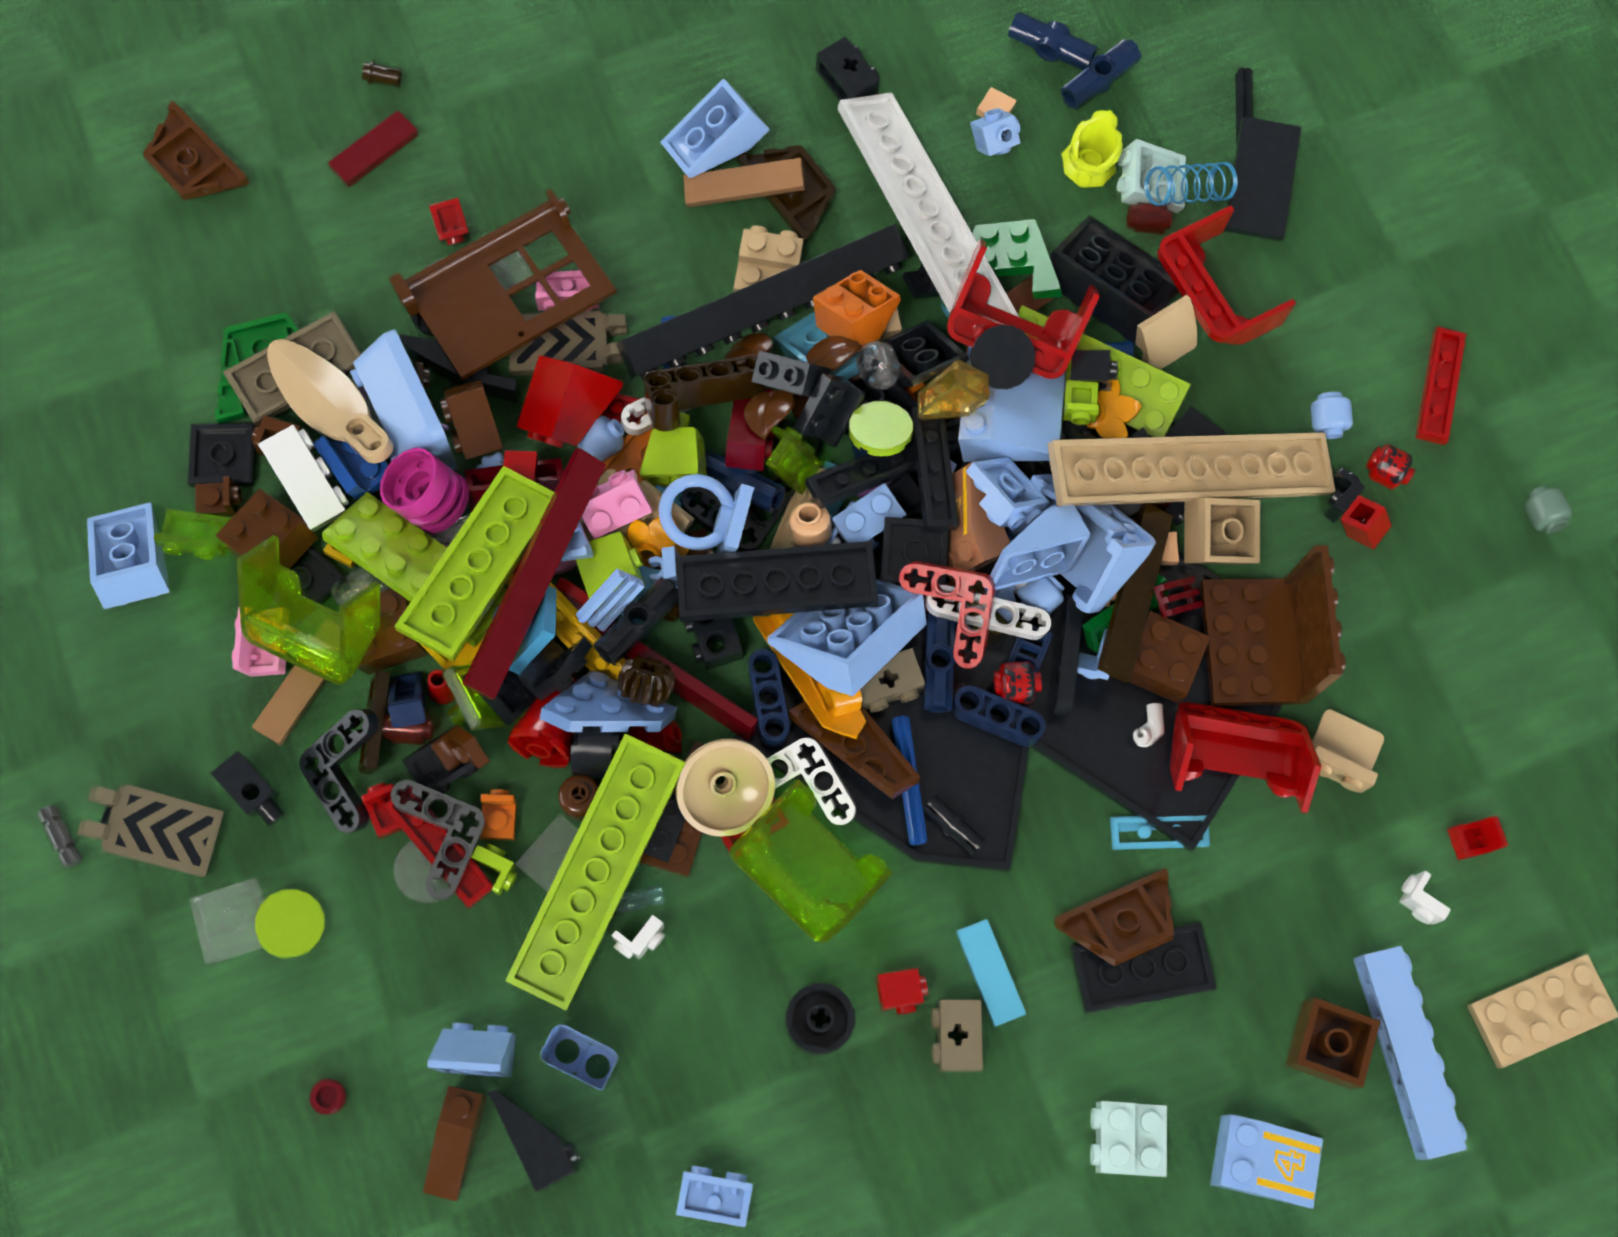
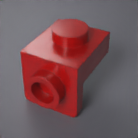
M454 198L429 205L439 241H446L448 246L465 241L464 235L469 234V230L459 199Z
M676 721L670 722L660 732H646L645 726L628 728V735L663 752L671 754L682 753V732Z
M376 784L367 789V794L361 796L379 839L402 830L383 807L391 799L393 784Z
M1496 815L1447 829L1458 861L1485 855L1508 846L1501 823Z

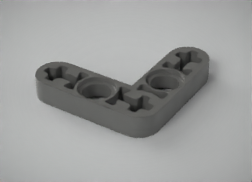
M410 780L400 781L395 784L391 791V800L395 808L405 814L448 831L425 883L430 897L438 901L448 900L455 894L471 859V855L484 830V815L477 807ZM408 788H411L413 796L420 800L423 798V793L428 794L429 796L423 802L422 812L416 811L419 807V804L408 800L406 805L401 804V797L398 795L399 791L406 792ZM436 800L444 801L448 806V812L442 818H433L428 813L429 805ZM470 814H474L475 821L479 825L477 827L471 826L466 835L467 838L473 839L471 844L462 838L452 837L455 831L461 835L464 829V823L460 819L462 817L468 818ZM453 844L463 846L466 851L463 860L456 863L450 862L445 855L449 846ZM440 863H443L449 869L459 870L457 875H454L451 871L447 878V884L451 886L449 891L443 889L440 894L435 892L436 887L432 882L434 879L440 880L445 871L443 868H438Z

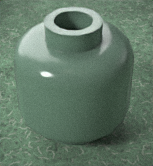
M1541 486L1529 493L1530 498L1524 504V511L1536 531H1545L1546 534H1552L1569 525V519L1573 511L1561 489H1548L1546 486Z

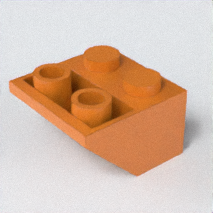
M859 270L813 297L816 326L831 337L840 336L859 342L862 346L859 350L861 351L880 339L901 301L900 295L862 270Z

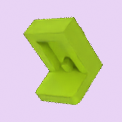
M1066 380L1063 420L1071 421L1076 425L1095 423L1099 413L1097 382Z
M487 844L486 848L477 845L471 855L473 861L500 874L492 888L494 894L501 896L504 890L509 892L518 873L514 872L516 868L514 862L504 858L505 851L491 844Z

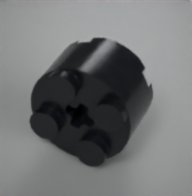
M583 726L582 732H572L575 733L574 744H571L572 775L604 778L621 743V733L601 732L600 726Z
M814 983L799 990L790 1000L785 1014V1029L790 1042L800 1051L812 1056H825L839 1050L850 1038L855 1025V1012L850 1000L838 987L827 983ZM818 1011L823 1012V1018L829 1020V1023L823 1024L821 1029L815 1027L814 1021H810V1016H816Z

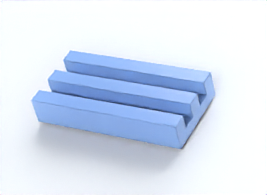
M617 568L576 613L579 622L585 623L587 621L589 626L594 628L597 625L598 629L604 632L625 607L643 590L645 586L642 580Z

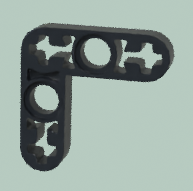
M779 472L770 478V480L778 484L781 481L786 484L785 490L788 492L785 493L784 502L779 510L772 512L770 520L763 521L759 519L755 510L757 506L754 504L750 506L742 533L745 534L747 531H750L752 533L751 540L754 543L749 541L746 545L741 542V535L737 551L755 550L788 504L796 490V483L789 474ZM687 488L680 497L682 509L695 518L694 520L713 533L714 523L712 515L719 511L721 506L719 499L704 488ZM695 494L701 497L699 503L707 508L709 503L714 505L707 513L706 518L701 515L705 511L704 508L699 505L692 508L688 505L690 503L688 495L690 497H694Z
M368 708L349 711L305 750L299 761L302 774L336 827L344 833L361 831L367 826L369 820L366 806L340 768V765L377 732L379 726L378 718ZM359 718H363L364 722L361 725L362 730H355L351 732V729H355L360 725L361 721ZM336 735H340L344 740V748L340 753L334 748L333 742ZM318 757V758H319V762L317 763L318 769H315V766H314V765L316 764V762H317L316 758ZM332 781L336 782L339 787V796L336 799L332 798L329 793V785ZM350 812L354 813V816L352 817L353 823L349 822V818L351 817Z

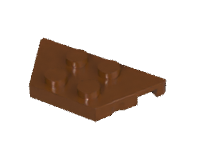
M172 101L168 106L169 114L163 124L159 123L154 132V139L148 143L143 153L145 160L184 201L248 185L250 182L247 176Z
M1166 868L1054 917L1053 924L1055 928L1113 966L1173 940L1174 936L1173 919L1171 918V896L1168 891V871Z

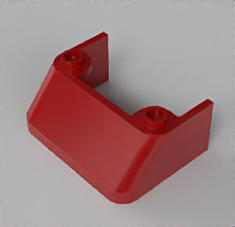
M1230 205L1166 236L1158 247L1157 256L1183 297L1187 295L1191 299L1195 317L1209 338L1220 343L1243 345L1281 326L1296 305L1294 299H1291L1250 320L1234 314L1203 266L1205 252L1200 246L1201 243L1223 233L1234 212V208Z
M979 239L960 283L948 318L947 329L949 335L955 341L972 347L976 338L986 329L997 325H1012L1022 330L1032 341L1035 350V365L1032 373L1047 379L1060 377L1066 371L1100 297L1097 288L1092 285L1089 286L1077 314L1066 309H1058L1048 316L1044 327L987 304L991 294V284L986 276L977 272L987 246L985 240Z
M1182 702L1178 705L1170 759V770L1175 790L1182 791L1185 780L1190 781L1202 776L1203 769L1265 779L1267 786L1272 789L1271 791L1275 795L1284 798L1295 796L1300 811L1308 813L1322 766L1308 730L1303 724L1290 719L1193 702Z

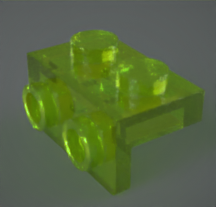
M775 426L771 432L780 440V443L766 462V465L792 490L802 495L807 488L805 485L806 478L816 474L823 463L814 455L816 450L801 440L803 438L802 435L790 427H786L783 430Z
M167 509L161 533H155L153 540L157 542L163 552L171 555H182V552L194 553V556L205 560H213L214 556L225 558L227 549L215 535L231 518Z

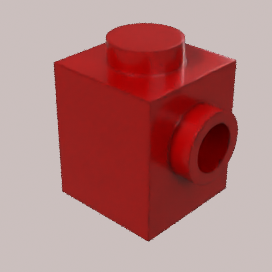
M1360 495L1356 497L1340 518L1347 537L1372 550L1376 548L1392 527L1386 508Z
M918 968L878 974L875 977L881 1012L896 1009L897 1015L917 1012L916 1006L923 1004V997L928 996L925 976H919Z

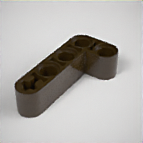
M742 356L655 370L647 373L643 377L645 407L652 426L658 431H672L680 425L679 410L749 399L765 392V385L751 382L758 356Z

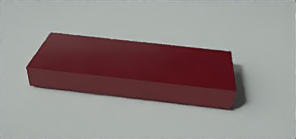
M397 110L327 163L329 168L349 188L416 138L418 131Z

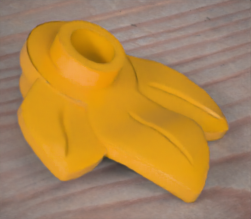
M1112 380L1111 391H1098L1097 405H1099V416L1096 418L1095 423H1089L1086 426L1089 429H1096L1103 439L1128 438V431L1124 423L1134 419L1142 406L1134 398L1120 395L1119 380Z
M659 516L654 518L649 524L637 519L632 521L628 527L627 539L632 544V549L636 548L638 550L643 566L655 568L650 566L648 559L654 556L662 558V548L675 546L680 556H685L689 549L676 544L667 536L661 526ZM644 550H648V551H651V552H653V553H652V554H646V553H644L643 551H644Z

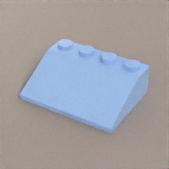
M968 346L969 361L966 364L958 437L963 462H977L1009 457L1012 461H1050L1047 444L1052 440H1061L1066 371L1055 379H1047L1031 372L1030 376L1019 386L1007 390L992 389L982 384L975 376L970 358L972 347Z
M876 579L878 606L794 613L767 638V642L824 687L854 696L927 625L923 595L908 592L902 586L881 583L880 580Z

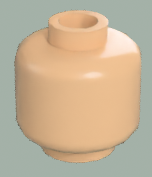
M805 502L792 510L789 516V526L792 538L798 546L825 545L829 542L832 536V523L827 508L820 509L816 502Z

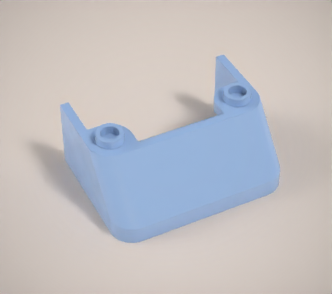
M393 329L383 333L353 362L355 369L350 370V373L357 388L364 386L385 432L393 442V451L390 455L391 461L406 450L422 448L426 449L452 470L458 468L444 430L396 330Z

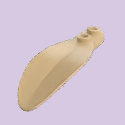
M283 339L271 342L267 350V358L272 376L283 397L301 420L313 430L326 437L347 442L369 463L383 462L391 455L393 442L387 433L371 419L370 410L365 398L342 371L302 345Z

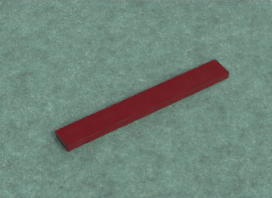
M577 448L574 450L462 682V685L488 699L495 700L606 466L605 463L583 449Z
M560 591L578 611L581 609L583 604ZM611 623L604 632L600 631L597 625L594 628L603 635L613 624ZM640 641L623 657L625 660L634 659L635 656L661 660L662 664L669 665L671 671L675 674L673 693L748 742L754 736L758 722L756 717Z

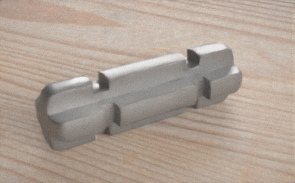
M48 805L40 809L38 817L41 823L46 826L44 829L55 851L60 853L58 857L62 865L70 868L80 863L82 856L78 848L73 847L75 842L65 822L61 820L62 816L58 808L54 805Z

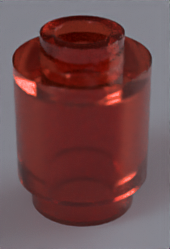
M1137 202L1136 205L1130 204L1128 207L1126 228L1133 229V232L1163 235L1165 229H1170L1172 211H1168L1167 205L1154 206L1151 203Z
M427 712L426 720L423 724L394 728L390 715L385 714L383 738L384 740H391L392 744L425 745L427 739H432L434 722L433 719H428Z

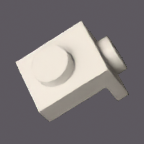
M1427 871L1416 875L1411 874L1402 885L1401 891L1404 894L1399 902L1412 910V915L1425 924L1431 923L1433 925L1445 921L1451 909L1423 891L1431 874Z
M652 915L632 942L615 930L611 935L613 940L617 942L614 948L628 959L634 955L640 960L648 948L654 951L663 940L665 934L661 931L664 929V923Z

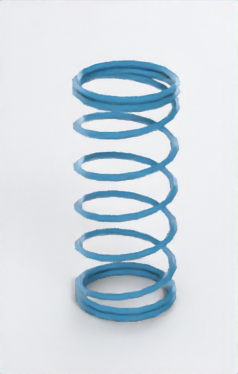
M1228 162L1206 163L1204 165L1193 164L1191 166L1185 164L1179 167L1171 165L1166 168L1156 166L1150 169L1144 183L1145 194L1149 202L1154 206L1169 205L1172 201L1175 204H1182L1184 201L1194 203L1197 200L1207 202L1209 199L1213 201H1227L1236 192L1238 177L1235 168ZM1222 165L1227 166L1233 176L1232 190L1225 198H1223L1226 190V180L1223 171L1220 169ZM1206 166H1213L1210 171L1206 168ZM1186 167H1187L1188 169H1187L1186 172L1184 173V172L1181 170V168H1186ZM1193 167H1200V168H1199V170L1196 172V170H1195ZM1174 168L1175 170L1171 174L1168 169ZM1203 168L1208 173L1206 190L1209 197L1206 199L1199 198L1201 182L1198 174ZM1158 169L1162 171L1156 182V194L1160 203L1153 200L1149 191L1150 177ZM1190 169L1196 174L1193 186L1196 196L1194 200L1186 198L1188 195L1186 174ZM1217 169L1221 172L1224 183L1221 196L1217 194L1214 187V176ZM1177 170L1183 175L1181 191L1184 198L1181 201L1174 200L1176 187L1173 176ZM1164 173L1167 179L1168 190L1166 197L1162 201L1159 197L1158 185L1160 177ZM1184 179H1185V184H1186V193H1185V194H1184V189H1183ZM1196 179H1198L1199 185L1198 194L1196 191ZM1208 180H1209L1210 189H1211V192H1210V193H1209V189H1208Z

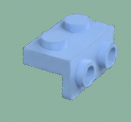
M883 483L837 514L831 521L846 543L872 541L873 546L876 544L874 537L883 532L884 518H903L906 513L886 484Z
M693 1165L691 1172H683L676 1215L746 1227L753 1184L746 1183L747 1175L727 1172L725 1179L712 1176L713 1169Z

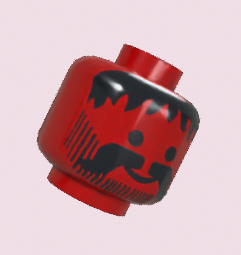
M1386 444L1382 448L1377 446L1365 466L1368 469V476L1372 481L1390 490L1397 488L1400 484L1406 486L1415 472V469L1411 467L1413 462L1412 456L1392 444Z
M1028 661L1004 662L1000 665L999 671H994L995 695L1016 704H1029L1033 702L1035 692L1042 690L1041 673L1034 672L1032 664Z

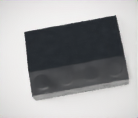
M1091 215L1083 220L1050 255L1062 295L1070 299L1074 305L1080 307L1089 286H1095L1100 297L1092 315L1101 323L1107 324L1119 332L1123 338L1134 343L1136 342L1137 325L1168 307L1179 294V290L1160 261Z

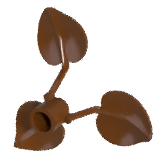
M749 334L739 339L727 351L724 359L758 356L759 351L770 352L773 348V343L765 334ZM832 336L815 344L807 353L806 359L808 363L831 368V373L855 355L862 346L857 341L840 336ZM777 389L772 393L762 392L754 396L747 403L744 417L750 429L758 437L765 440L772 428L783 420L790 411L798 419L809 397Z

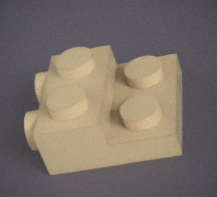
M752 226L750 230L744 229L733 292L799 265L803 249V238H798L795 232L788 230L782 231L780 235L768 233V230L763 226Z

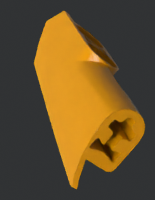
M794 613L754 616L753 622L767 642V638ZM769 645L821 726L838 734L857 739L866 724V720L860 710L862 705L861 690L854 696H850L826 688Z

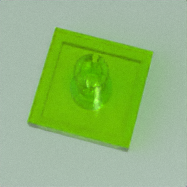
M471 665L451 666L442 673L457 701V704L450 707L447 711L448 716L453 715L455 712L457 713L450 718L451 722L455 725L458 723L461 726L467 721L471 730L507 726L477 692L462 685L463 676L468 672ZM519 716L513 723L509 724L508 726H512V725L515 724L517 721H519V720H520V716Z

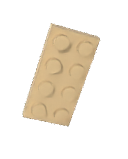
M1588 954L1579 956L1467 1005L1497 1069L1504 1068L1618 1018V1013Z

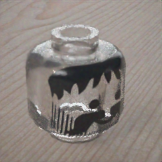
M879 341L870 342L862 347L856 358V366L863 382L870 388L888 389L899 378L900 361L893 347L887 343Z

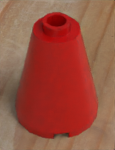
M571 675L574 680L568 687L578 681L575 676ZM554 691L542 701L536 698L510 731L508 744L516 753L527 760L532 755L541 759L539 765L551 768H564L571 760V744H574L575 733L567 732L540 719L542 707L560 694L557 691Z

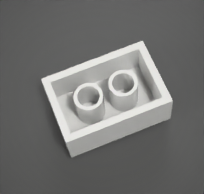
M291 425L258 444L310 530L314 532L335 521L346 511L345 506L349 504L348 499L338 485L332 487L328 478L333 475L321 457L315 459L311 450L315 449V446L304 428L298 431L294 425Z

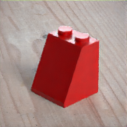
M539 355L517 428L528 431L527 438L559 448H563L564 443L577 446L590 430L595 420L600 417L622 389L624 382L573 363Z

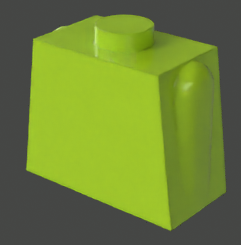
M621 531L588 541L593 551V558L576 560L589 599L617 568L641 579L645 586L639 567L643 566L641 556L636 548L632 549Z

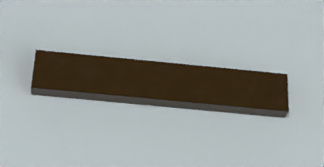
M1150 503L1141 505L1136 524L1148 532L1155 539L1156 543L1150 555L1117 592L1097 667L1098 670L1123 683L1131 680L1173 518L1172 515Z

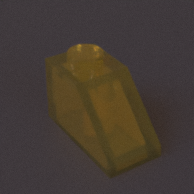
M960 360L955 361L918 392V418L927 420L971 415L989 401L988 374Z

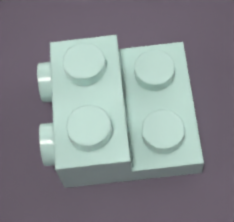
M1138 139L1134 140L1126 148L1122 149L1120 159L1118 160V165L1122 166V176L1117 183V191L1122 193L1121 202L1144 210L1150 208L1153 204L1147 199L1144 186L1149 170L1156 166L1166 168L1171 165L1177 167L1185 165L1186 156ZM1174 168L1168 169L1171 174L1175 170ZM1159 169L1152 173L1149 182L1151 197L1157 203H1160L1156 194V182L1159 174L1162 172ZM1179 170L1173 176L1176 187L1174 200L1181 201L1184 198L1181 191L1183 175ZM1164 173L1160 177L1158 185L1159 197L1162 201L1166 197L1168 190L1167 179ZM1184 179V185H1183L1184 194H1185V179ZM1172 201L1169 205L1158 207L1179 213L1185 208V201L1182 204H1175Z
M1110 1101L1096 1102V1108H1092L1090 1116L1091 1129L1096 1130V1144H1091L1090 1162L1091 1165L1095 1166V1173L1167 1177V1106Z

